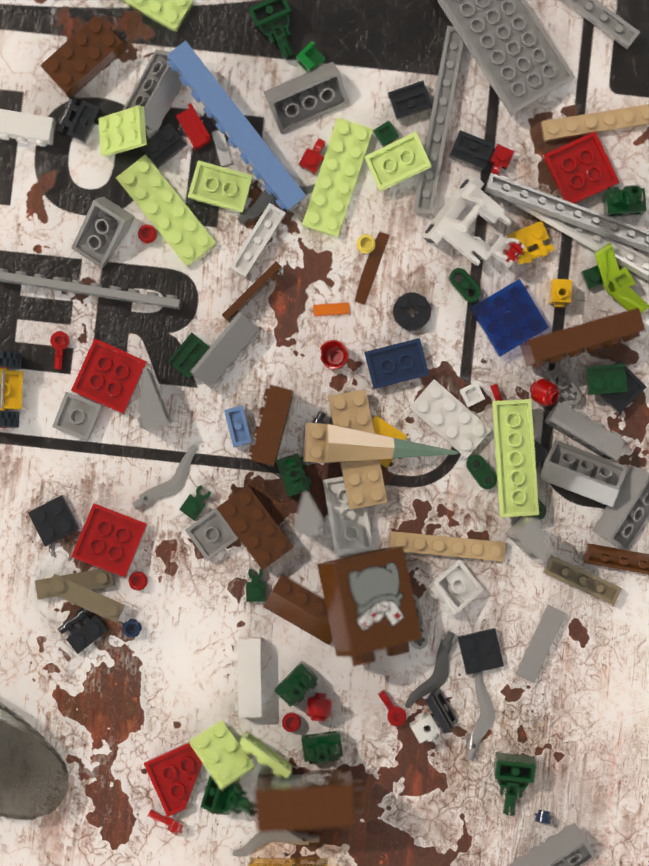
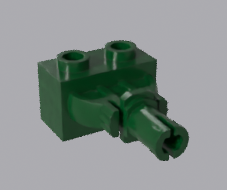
M266 0L248 8L256 30L259 29L263 35L267 36L271 44L274 43L272 35L274 36L283 59L288 58L287 52L290 57L293 56L294 52L286 36V33L288 36L291 35L289 29L291 10L287 0Z
M639 185L625 186L624 190H620L619 187L608 188V191L603 194L604 215L606 216L642 215L646 212L645 188H641Z
M297 453L276 460L288 497L310 490L309 486L312 485L309 474L305 475L303 468L307 466L303 456L299 457Z
M301 661L280 682L274 691L290 707L294 704L297 706L305 698L304 695L307 690L311 692L318 685L316 682L318 676Z
M340 730L302 735L304 762H309V764L326 763L328 761L340 760L339 757H343Z
M495 752L493 771L494 777L500 786V795L504 796L505 789L503 814L508 815L510 812V816H514L518 794L519 798H522L523 791L528 787L529 783H534L536 761L534 756Z
M210 774L200 807L212 814H240L242 811L249 816L256 814V810H254L256 809V804L249 801L248 797L243 796L247 795V792L242 789L239 783L240 778L221 790Z

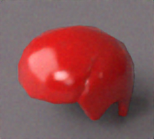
M328 340L320 347V360L326 368L332 370L341 369L348 362L349 351L344 343L337 340Z

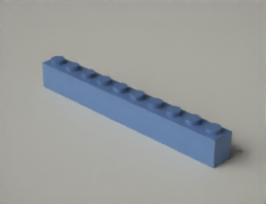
M186 40L167 54V64L173 72L176 70L179 73V80L185 87H190L193 91L191 93L197 103L201 102L205 108L203 110L209 118L213 117L215 119L217 129L222 134L225 132L229 137L227 141L233 149L237 148L240 151V158L245 164H250L253 168L251 170L253 175L258 180L261 178L265 183L264 189L269 195L273 194L277 199L275 202L281 210L285 209L287 212L306 197L305 193Z

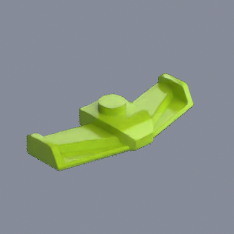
M608 243L597 250L594 255L604 283L603 287L608 295L612 296L627 311L639 308L641 314L649 309V304L630 288L636 282L626 266L619 270L612 244Z

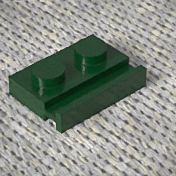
M191 332L167 362L190 380L193 376L190 371L208 351L210 346Z
M625 364L585 368L588 395L628 392Z

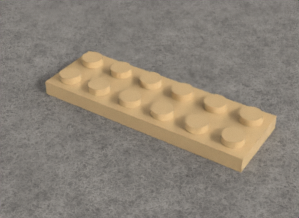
M366 389L328 396L333 425L374 434ZM379 459L340 462L349 510L388 503Z

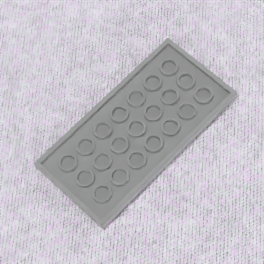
M437 0L511 116L575 78L526 0Z

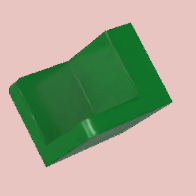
M313 41L296 56V62L307 73L317 69L325 61V57L315 48Z

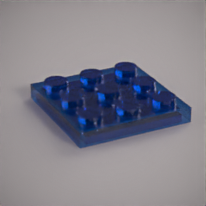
M520 279L470 308L498 357L549 328Z

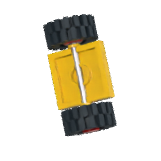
M0 350V428H19L20 412L6 411V409L22 410L23 371L7 370L21 368L22 353L16 351Z

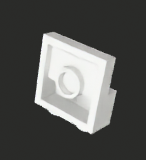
M461 560L456 561L445 572L428 584L430 595L435 599L438 598L442 603V610L446 614L450 613L451 615L461 611L484 590Z

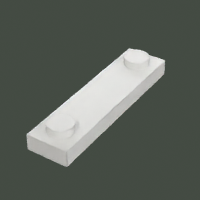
M269 203L229 268L246 278L286 213Z

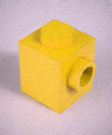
M552 279L550 281L549 304H553L554 308H565V305L571 303L572 280Z

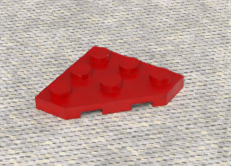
M189 742L144 762V766L167 817L186 808L202 765V761Z

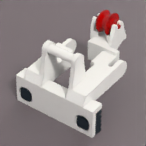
M466 176L420 236L428 243L438 244L444 238L477 266L481 263L480 260H487L492 255L507 267H510L514 261L519 262V255H524L523 249L525 245L515 238H508L506 240L502 235H494L487 244L480 237H472L467 233L470 229V224L478 214L488 223H495L499 219L505 225L510 226L512 222L503 214L505 210L481 190L485 183L477 176ZM467 204L472 208L463 222L455 220Z

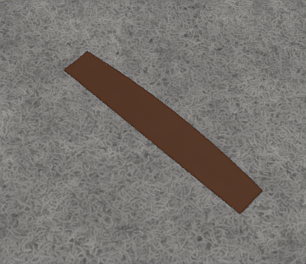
M379 231L375 239V248L369 253L365 263L355 302L365 305L388 242L389 234Z

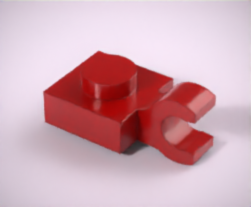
M318 138L313 150L307 148L298 165L316 174L324 159V156L320 155L326 144L325 141Z
M497 144L489 163L494 165L491 173L498 175L501 168L506 170L515 151Z

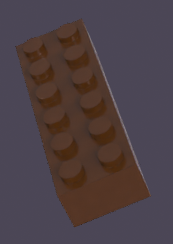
M639 308L528 339L520 347L526 367L533 366V369L544 366L549 361L551 363L562 361V359L567 358V355H569V358H573L585 353V350H587V353L599 350L604 345L607 348L622 342V340L623 343L634 340V338L640 337V333L645 331Z

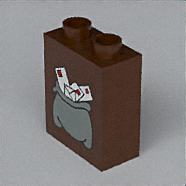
M403 546L382 548L317 564L336 656L351 657L353 666L364 665L376 661L374 651L386 648L387 656L400 655L410 652L408 642L422 639Z
M351 768L291 772L287 779L285 777L280 778L274 773L260 774L255 788L257 833L355 826L354 813L365 812L363 779H352Z

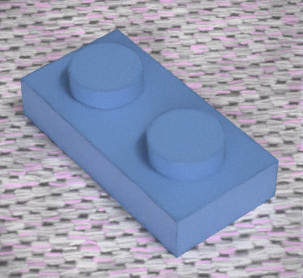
M243 405L224 410L233 447L252 443Z

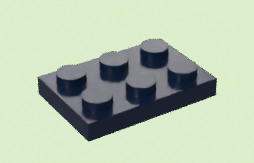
M420 338L364 352L373 390L429 376Z

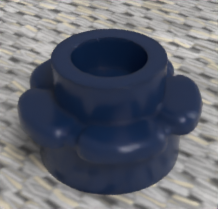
M129 619L128 622L126 621L123 624L124 634L127 637H137L142 630L141 624L136 619Z
M538 810V813H534L535 822L550 824L551 818L553 819V816H549V811Z

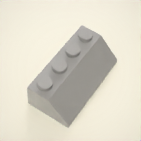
M155 50L123 108L125 110L138 105L144 106L146 130L156 132L161 126L164 116L170 110L171 104L175 96L180 92L182 85L179 80V73L176 70L173 72L167 64V54L170 52Z
M333 62L263 92L280 133L350 104L340 71Z
M239 311L190 372L211 389L213 387L217 388L224 380L222 376L226 372L230 373L235 367L234 361L238 357L242 358L247 352V345L250 342L253 344L260 335L258 334L259 328Z
M565 401L555 403L544 423L601 457L611 461H618L625 441L621 439L622 435L613 430L611 432L604 429V424L598 421L592 422L588 419L589 416L582 411L577 413L571 409L572 405Z
M555 440L544 462L539 479L613 507L628 467Z
M633 466L621 485L613 507L606 506L604 513L592 530L618 549L629 551L649 519V473Z
M304 491L293 531L317 537V533L322 534L325 521L321 520L322 515L310 493Z
M520 517L504 534L532 560L543 564L547 562L546 532L543 530L544 525L537 518Z
M573 823L565 826L556 835L548 837L539 846H534L525 855L517 857L509 865L584 866L596 858L577 825Z

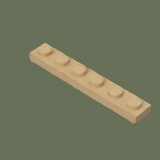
M649 104L542 121L543 140L546 142L588 135L594 131L601 133L649 125Z
M391 531L389 547L403 546L404 552L504 561L506 542Z

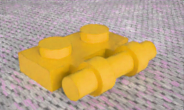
M542 221L506 235L507 239L515 238L525 245L523 249L524 255L518 257V265L528 264L532 262V259L540 256L545 257L549 252L554 251L552 244L547 246L543 244V241L548 240L549 236ZM537 246V250L528 252V247Z

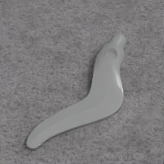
M198 446L192 447L184 455L172 479L140 494V498L132 503L134 508L137 510L142 505H148L155 499L180 492L185 485L193 456L199 449Z
M477 672L475 678L480 716L467 744L468 753L466 759L474 761L476 751L479 750L482 738L495 719V710L484 687L482 672Z
M292 830L259 832L249 843L233 851L232 854L233 856H244L271 841L309 845L311 842H319V834L295 832Z

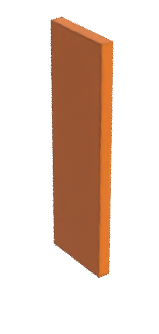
M349 302L313 305L314 316L350 314Z

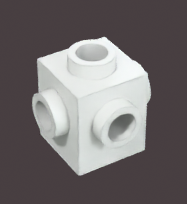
M430 712L418 714L415 716L416 720L409 723L419 743L426 740L430 742L438 737L437 734L440 733L439 724L435 717L431 716Z

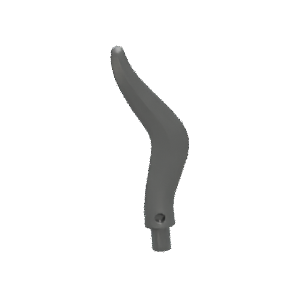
M315 184L299 187L305 194L313 192ZM264 190L257 201L245 210L243 215L237 218L238 222L243 224L259 216L269 203L276 200L273 194L269 195Z
M448 631L445 639L441 640L432 676L411 693L406 701V708H410L416 700L439 688L447 680L449 654L453 646L451 642L455 633Z

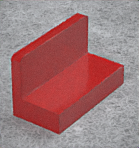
M192 103L188 104L189 109L176 115L193 148L197 150L211 142V138Z

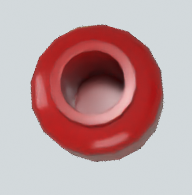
M544 378L532 383L530 387L532 400L545 407L555 404L560 395L558 386Z
M315 693V696L308 698L307 716L311 717L312 721L326 722V719L331 717L332 700L326 698L325 693Z

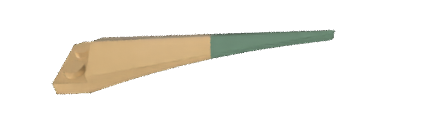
M306 423L304 462L332 463L455 455L459 453L454 450L331 424Z

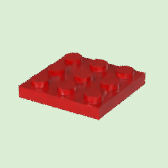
M596 131L543 155V159L562 199L576 204L620 183Z
M94 338L71 391L125 414L142 376L143 369L147 365V361Z
M93 503L71 557L126 578L148 524Z

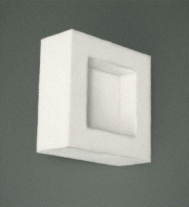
M477 382L459 390L467 408L485 399Z

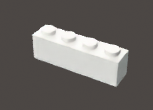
M0 109V139L9 140V138H14L21 143L32 141L39 146L53 145L57 124L53 118Z
M238 637L237 642H234V654H237V662H234V674L238 673V681L234 682V692L238 693V701H235V712H238V718L262 717L261 637Z

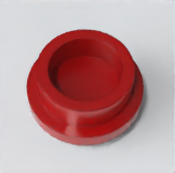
M143 225L138 231V237L141 242L150 244L156 240L157 231L152 225Z
M136 571L130 575L128 582L133 590L140 591L147 586L148 578L145 573Z
M287 713L282 719V726L288 732H296L301 726V718L296 713Z

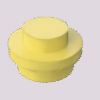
M367 234L360 236L356 243L357 249L364 254L371 253L375 248L374 238Z

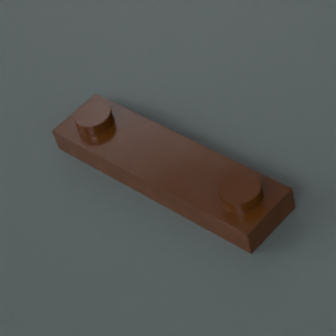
M276 261L222 314L223 318L228 323L233 320L238 312L271 280L275 281L281 276L282 266Z
M587 544L583 563L649 575V554Z

